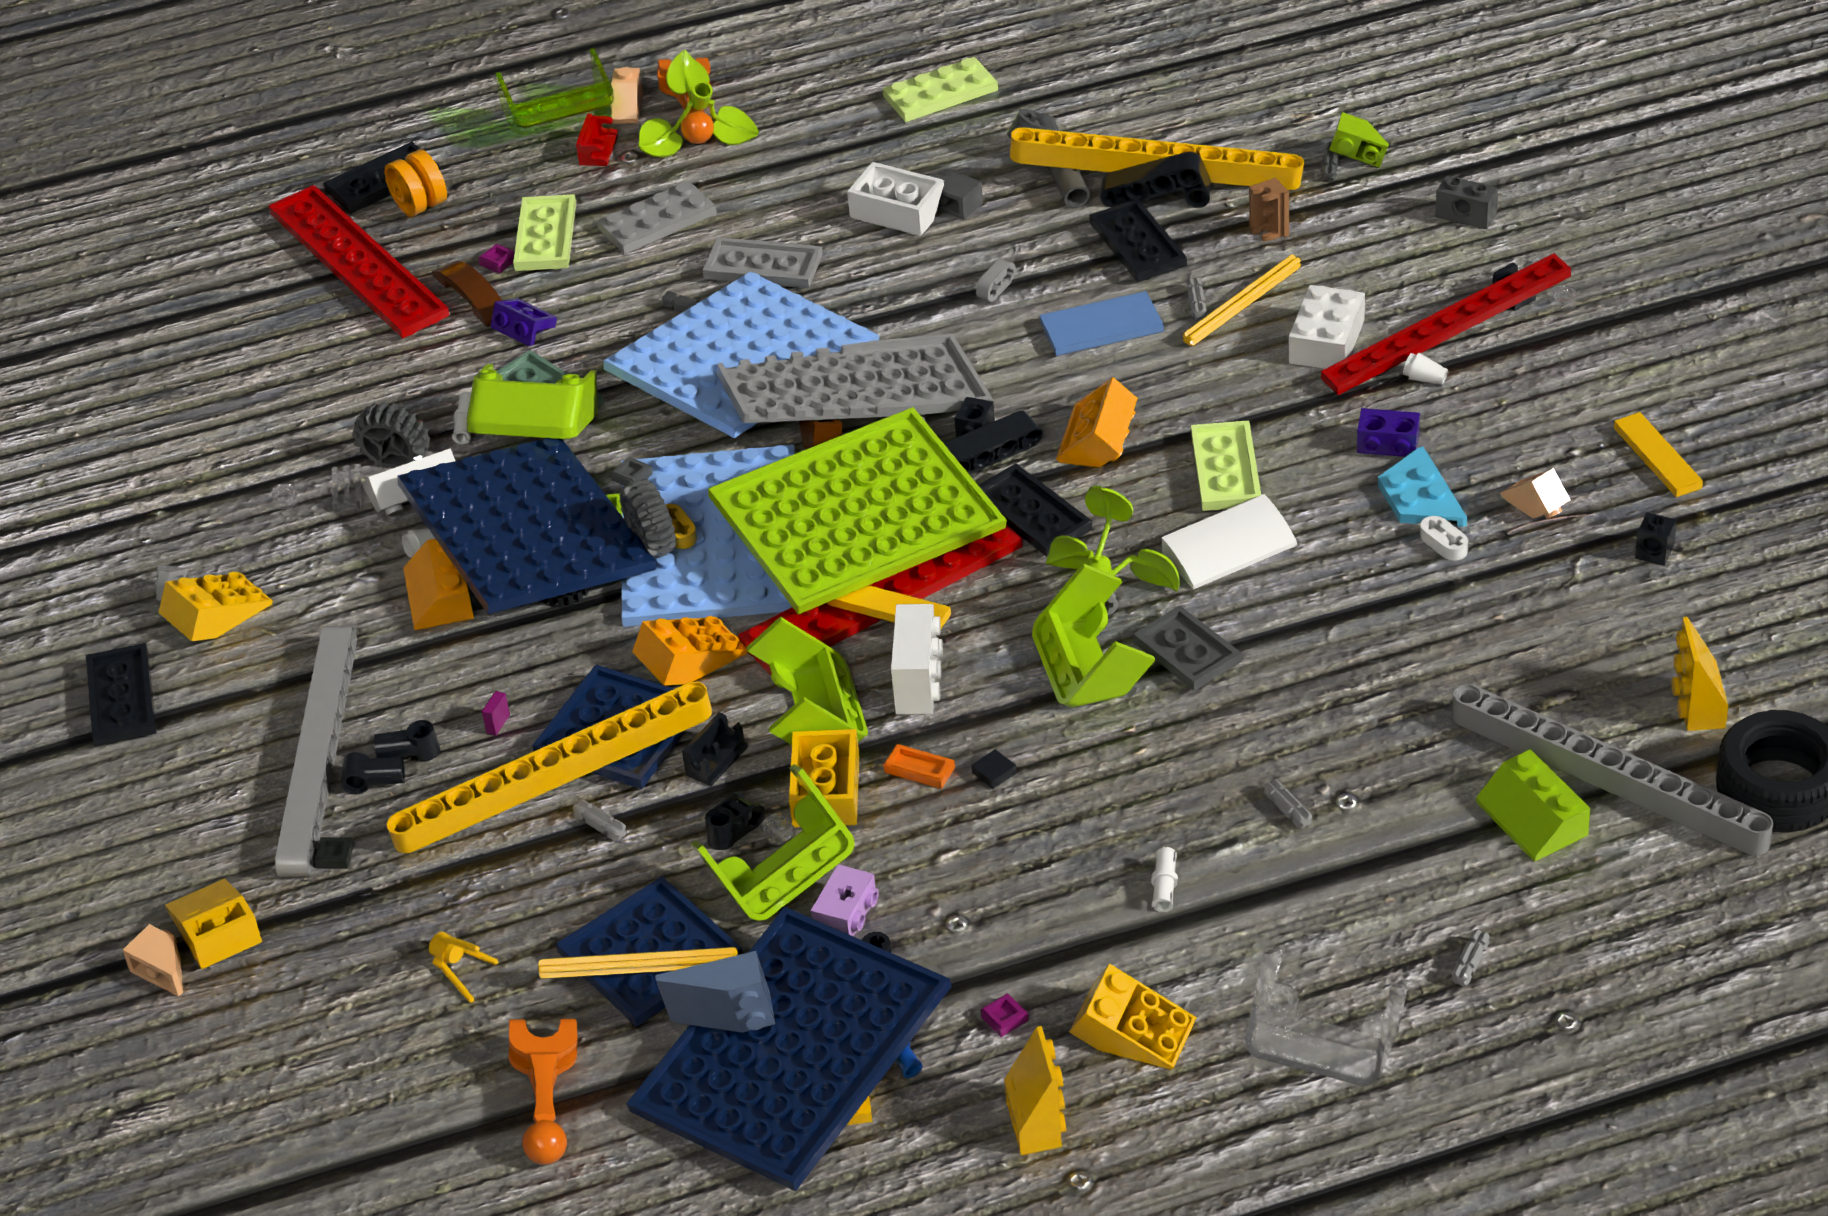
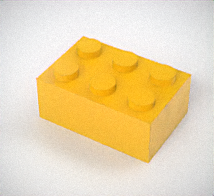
M856 729L793 732L791 766L795 764L804 769L845 826L857 825L859 748ZM790 772L789 805L792 827L794 828L800 827L794 817V808L798 801L808 793L794 774Z

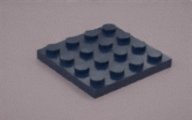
M595 665L532 745L533 752L669 692L673 688ZM685 731L591 773L643 789Z
M663 876L556 943L557 951L562 957L735 947L737 948L738 955L743 954L741 946ZM670 971L583 976L636 1027L666 1008L655 975Z

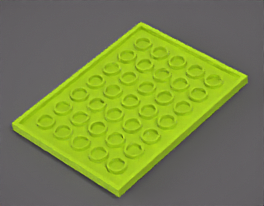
M914 407L708 488V497L798 615L1005 529L1007 522L1006 518Z

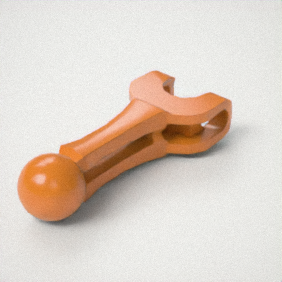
M695 58L709 75L711 67L708 58ZM659 59L657 79L660 91L676 97L683 110H685L689 102L688 93L678 95L669 89L666 75L672 62L670 59ZM691 108L681 123V132L684 138L690 143L702 144L713 135L714 123L712 118L704 112V109L695 110Z
M509 1019L508 1059L516 1070L528 1075L535 1099L533 1115L535 1122L526 1129L522 1139V1147L525 1155L532 1162L539 1165H549L557 1162L564 1155L567 1148L566 1133L559 1124L554 1122L556 1115L553 1105V1089L557 1076L570 1069L577 1060L578 1034L576 1019H560L558 1031L548 1037H538L531 1034L527 1029L525 1019Z

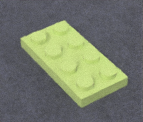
M975 57L948 66H942L925 74H919L916 77L901 82H895L883 88V97L902 119L908 122L998 91V82Z
M575 194L522 197L513 261L515 271L569 268L576 210Z
M1249 420L1191 425V437L1202 511L1230 509L1261 496Z

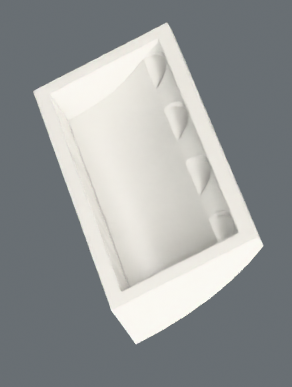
M1265 494L1162 537V554L1172 561L1178 573L1193 590L1297 546V541L1288 524Z

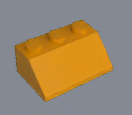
M1112 377L1076 402L1056 460L1059 463L1102 467L1109 461H1116L1123 452L1122 446L1124 439L1129 434L1128 427L1135 415L1134 408L1138 398Z
M435 538L427 540L403 567L414 630L474 619L467 583Z

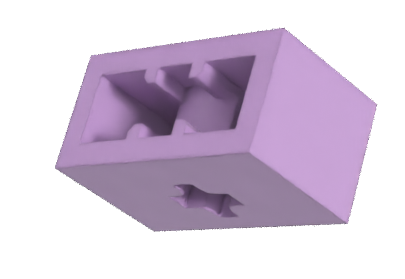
M838 864L811 909L812 919L854 937L856 931H861L868 910L870 907L873 908L878 900L879 890L875 887L874 874Z

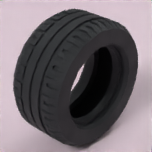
M1789 710L1762 711L1743 718L1729 728L1722 738L1717 763V792L1768 814L1773 820L1772 832L1802 831L1822 823L1828 818V726L1806 714ZM1763 761H1786L1803 767L1811 772L1813 776L1800 781H1777L1761 776L1753 771L1750 766Z

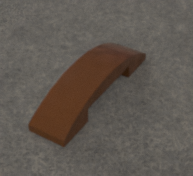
M454 261L432 271L433 276L445 288H454L472 306L473 314L486 327L491 326L495 302L503 300L476 269L463 261Z

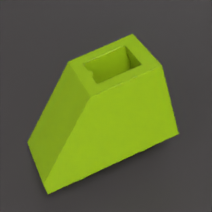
M1342 112L1329 151L1380 168L1389 144L1367 120Z

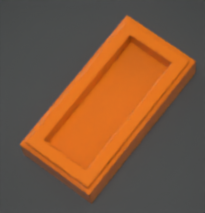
M896 744L883 766L884 773L942 789L955 769V760Z

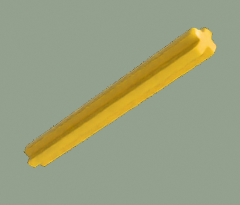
M1292 254L1187 329L1182 334L1183 342L1187 343L1190 347L1196 345L1301 267L1299 263L1301 261L1300 258H1296Z
M735 947L546 958L539 960L538 972L539 977L542 979L665 972L736 956L738 951Z

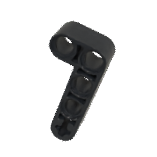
M1185 152L1105 174L1102 179L1100 199L1105 206L1114 207L1132 200L1139 199L1142 201L1181 190L1188 205L1193 208H1203L1210 201L1211 180L1202 158L1197 153Z

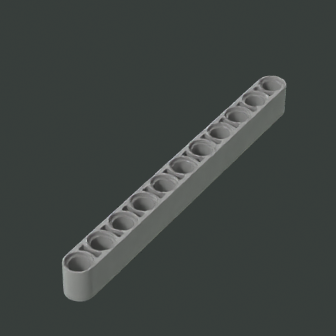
M353 625L324 626L321 630L276 851L275 866L278 877L312 876L314 871L315 857L319 845L357 646L356 629Z
M1463 684L1455 688L1453 692L1452 717L1458 725L1520 753L1531 749L1547 765L1742 852L1759 856L1769 851L1773 820L1768 814L1480 687Z

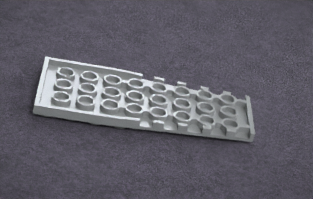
M953 334L841 345L840 352L830 353L828 347L816 349L815 355L803 357L801 351L792 352L790 359L779 361L775 355L765 356L764 363L753 364L749 359L739 360L738 367L725 368L723 363H718L716 373L743 423L889 417L912 407L915 408L920 416H923L925 414L958 411L966 397L988 401L993 400Z

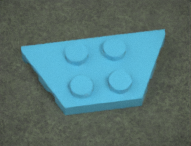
M1423 446L1417 448L1378 476V487L1400 523H1421L1426 517L1439 516L1445 520L1457 521V527L1467 526L1466 514Z

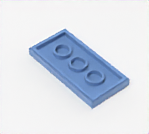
M1147 291L1040 315L1041 326L1056 356L1164 332L1163 322Z

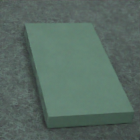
M531 350L497 370V373L501 374L505 381L554 384L562 379L563 375L567 374ZM597 393L598 407L604 404L603 396Z

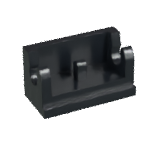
M718 712L682 750L686 776L712 786L748 748L740 723L737 722L732 730L728 726L727 716Z

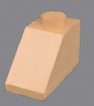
M622 67L614 69L611 82L612 124L638 123L643 97L640 68Z
M1554 468L1521 479L1500 492L1503 499L1532 519L1545 515L1546 519H1549L1562 512L1561 506L1570 501Z
M149 924L123 949L129 971L178 997L183 993L181 958L176 945L177 940L168 930H160Z

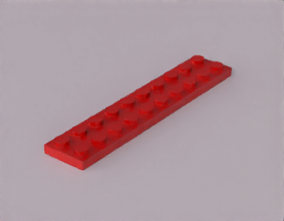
M315 185L268 205L270 214L402 339L450 316L448 307Z
M1006 524L1005 529L869 586L923 599L1022 548V538ZM828 603L799 615L791 607L738 634V638L747 647L779 617H782L831 647L883 619L828 605ZM749 653L771 676L769 664Z

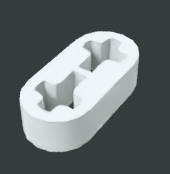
M1429 516L1422 520L1420 537L1424 543L1448 560L1457 561L1467 556L1468 538L1464 533L1439 516Z

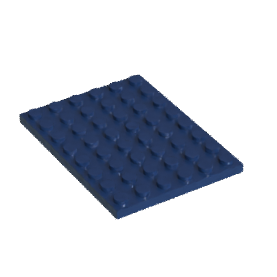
M545 438L530 443H521L518 446L493 450L490 453L469 456L461 460L440 463L433 467L412 470L409 473L397 475L398 486L488 614L656 570L655 558L646 551L645 545L637 535H634L632 529L627 526L624 518L563 439Z
M784 907L749 950V952H757L770 991L775 1025L746 1032L689 1025L626 1104L629 1112L796 1192L952 986L948 977Z

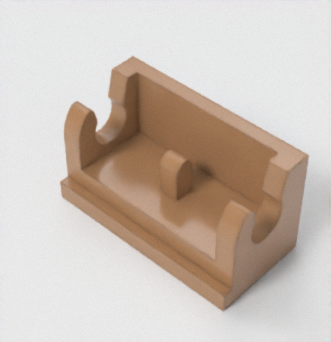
M1276 177L1249 186V231L1252 234L1268 231L1269 233L1262 235V241L1289 236V191Z

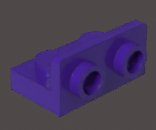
M519 298L495 302L491 328L527 346H532L535 342L536 332L555 328L557 317Z

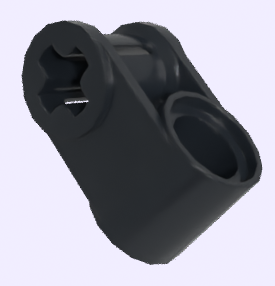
M738 791L732 792L724 801L709 810L705 815L708 845L715 850H726L732 847L738 840L760 825L764 817V807L758 803L752 804L745 800L744 795Z

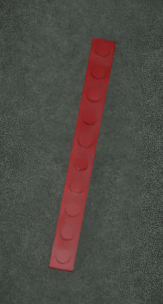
M1553 253L1322 370L1321 380L1337 395H1340L1407 361L1410 353L1416 355L1568 279L1571 277V267Z

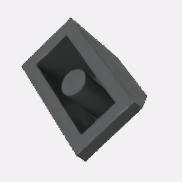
M960 173L935 177L944 180L943 190L937 207L938 210L965 220L983 204L981 181Z

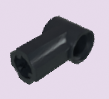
M428 720L415 721L407 727V730L374 734L377 758L414 756L418 761H430L436 758L441 750L433 724Z
M354 752L346 755L343 759L341 787L349 794H362L368 790L369 786L405 783L403 756L370 759L365 754Z

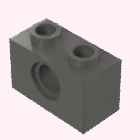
M1446 175L1436 190L1435 217L1488 229L1497 215L1498 187Z

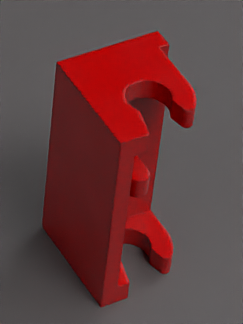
M587 113L576 142L579 165H608L618 138V130L606 129L602 124H612L613 119L611 117L593 116V114Z

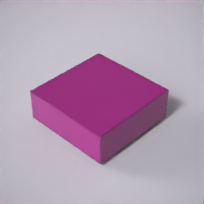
M495 244L478 257L479 264L500 274L513 264L515 252Z
M495 691L481 711L487 734L497 736L510 716L506 693Z
M1008 993L980 1009L981 1018L1001 1038L1029 1021L1028 1013Z

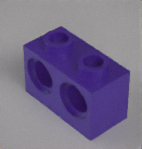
M1361 408L1357 428V453L1399 457L1408 456L1418 447L1420 413Z

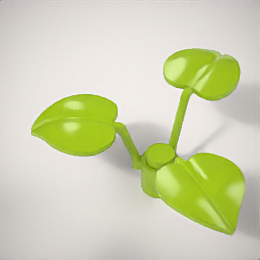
M683 50L670 64L666 75V82L673 93L678 95L688 93L689 102L687 107L672 128L669 122L664 119L653 118L646 121L639 132L638 147L641 151L653 157L663 158L677 153L682 146L683 139L675 131L679 129L691 108L702 110L707 106L709 107L712 119L716 120L714 122L713 134L720 142L726 145H738L758 136L759 130L750 117L736 107L723 106L719 109L718 115L715 113V102L711 100L713 89L709 84L708 72L686 50Z
M1098 485L1090 487L1085 495V504L1088 510L1095 516L1106 517V524L1096 554L1094 555L1093 551L1088 550L1086 544L1077 538L1064 535L1057 536L1051 543L1046 565L1078 569L1084 563L1115 576L1130 563L1131 571L1139 579L1158 586L1171 588L1177 592L1180 585L1178 571L1168 557L1157 551L1141 549L1137 556H1128L1112 570L1110 559L1101 555L1112 519L1120 522L1128 521L1132 517L1133 506L1126 497L1114 490L1102 488Z

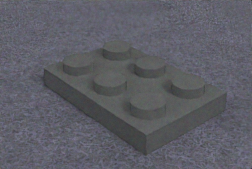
M1180 605L1133 633L1134 644L1147 654L1154 656L1158 663L1194 691L1242 662V654L1239 650Z

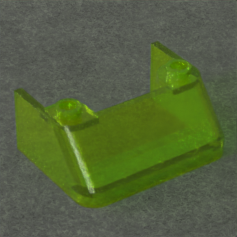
M595 48L590 49L595 84L514 105L501 72L495 73L500 105L510 129L517 134H527L584 119L587 113H591L593 116L605 113L614 101V93Z

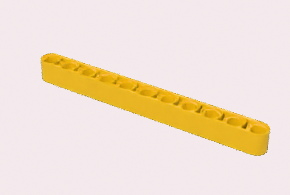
M1016 128L1012 131L1009 154L1012 161L1020 164L1113 172L1185 152H1194L1202 158L1212 183L1252 186L1276 177L1287 190H1295L1300 187L1304 167L1302 157L1289 153L1034 128Z
M700 682L684 684L396 812L387 821V829L395 849L401 853L414 852L705 722L712 715V707L706 686Z

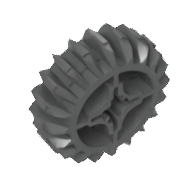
M383 401L380 405L373 403L361 412L354 423L352 436L355 438L354 445L360 447L359 454L368 456L367 461H374L377 463V467L381 465L385 468H396L424 458L427 455L430 438L427 435L429 430L423 427L422 420L415 418L416 413L410 414L406 411V407L400 409L396 403L389 406Z
M648 479L632 481L622 487L619 502L622 506L621 511L623 512L624 520L627 526L632 529L634 535H637L645 545L646 551L654 558L663 557L673 551L676 546L675 528L668 512L669 509L666 507L664 499L660 496V492L656 489L655 485Z

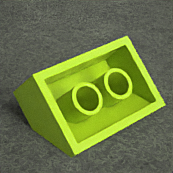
M1531 749L1504 761L1476 796V803L1534 862L1588 836L1590 807Z

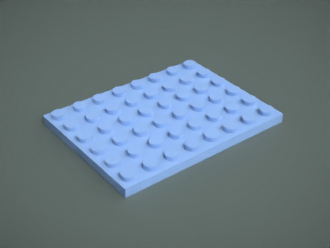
M750 271L605 359L604 370L723 433L736 438L757 423H743L716 374L718 363H723L725 368L738 367L739 360L749 359L751 363L758 364L764 363L765 356L775 355L778 361L790 359L792 352L801 351L803 357L813 356L816 354V349L827 347L830 353L840 352L841 345L879 340V335Z
M794 445L636 459L652 466L653 474L648 480L660 492V496L664 499L665 504H676L683 509L695 525L697 541L690 548H674L667 555L655 558L656 570L622 579L623 627L638 626L642 624V621H652L660 618L666 620L681 619L683 617L706 618L707 616L724 618L777 613L792 607L708 497V488L795 454Z

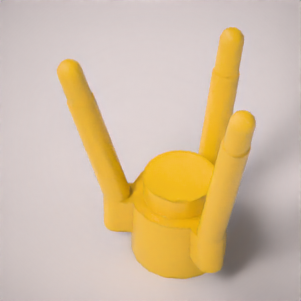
M438 932L429 943V953L435 957L432 964L441 969L467 1001L472 1003L474 1002V997L447 964L458 962L462 958L463 953L493 965L498 964V959L480 952V948L477 945L457 939L446 932Z

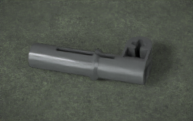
M1020 109L1009 127L1007 135L1011 139V133L1016 128L1060 131L1052 116L1028 109ZM1045 166L1050 170L1058 190L1068 207L1078 208L1086 204L1089 200L1090 192L1079 169Z

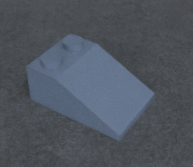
M756 951L655 975L671 1022L736 1032L759 1030L763 1027L775 1025L770 991Z

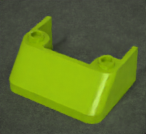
M486 364L473 379L466 418L467 431L478 434L556 439L577 437L598 414L597 370H591L584 378H580L577 374H566L554 384L505 381L503 376L493 369V364Z
M1084 563L1037 617L1032 628L1033 640L1057 701L1071 708L1123 697L1155 661L1154 656L1117 641L1103 655L1096 637L1108 624V613L1104 604L1122 584L1121 578Z
M779 617L746 647L747 652L769 664L772 681L779 688H786L791 691L795 703L794 706L768 728L770 733L791 744V746L793 732L856 729L858 743L868 735L849 667L845 659L836 650L782 617Z
M795 764L789 769L808 793L798 801L794 808L795 820L803 831L751 870L744 860L736 856L726 857L717 864L701 843L696 840L691 843L719 883L744 913L753 920L762 921L771 917L846 859L854 849L855 842L851 832L804 769Z

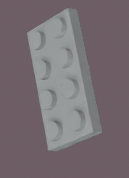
M688 180L668 190L656 193L645 200L633 203L631 206L615 213H610L608 216L597 220L598 229L623 254H627L717 214L716 205Z
M717 237L703 268L704 279L734 282L751 271L780 286L809 288L823 255L822 246Z

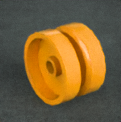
M418 149L408 154L405 160L397 159L385 166L384 174L389 191L395 203L407 216L414 217L423 213L427 206L433 208L447 200V190L443 176L435 161L426 151Z

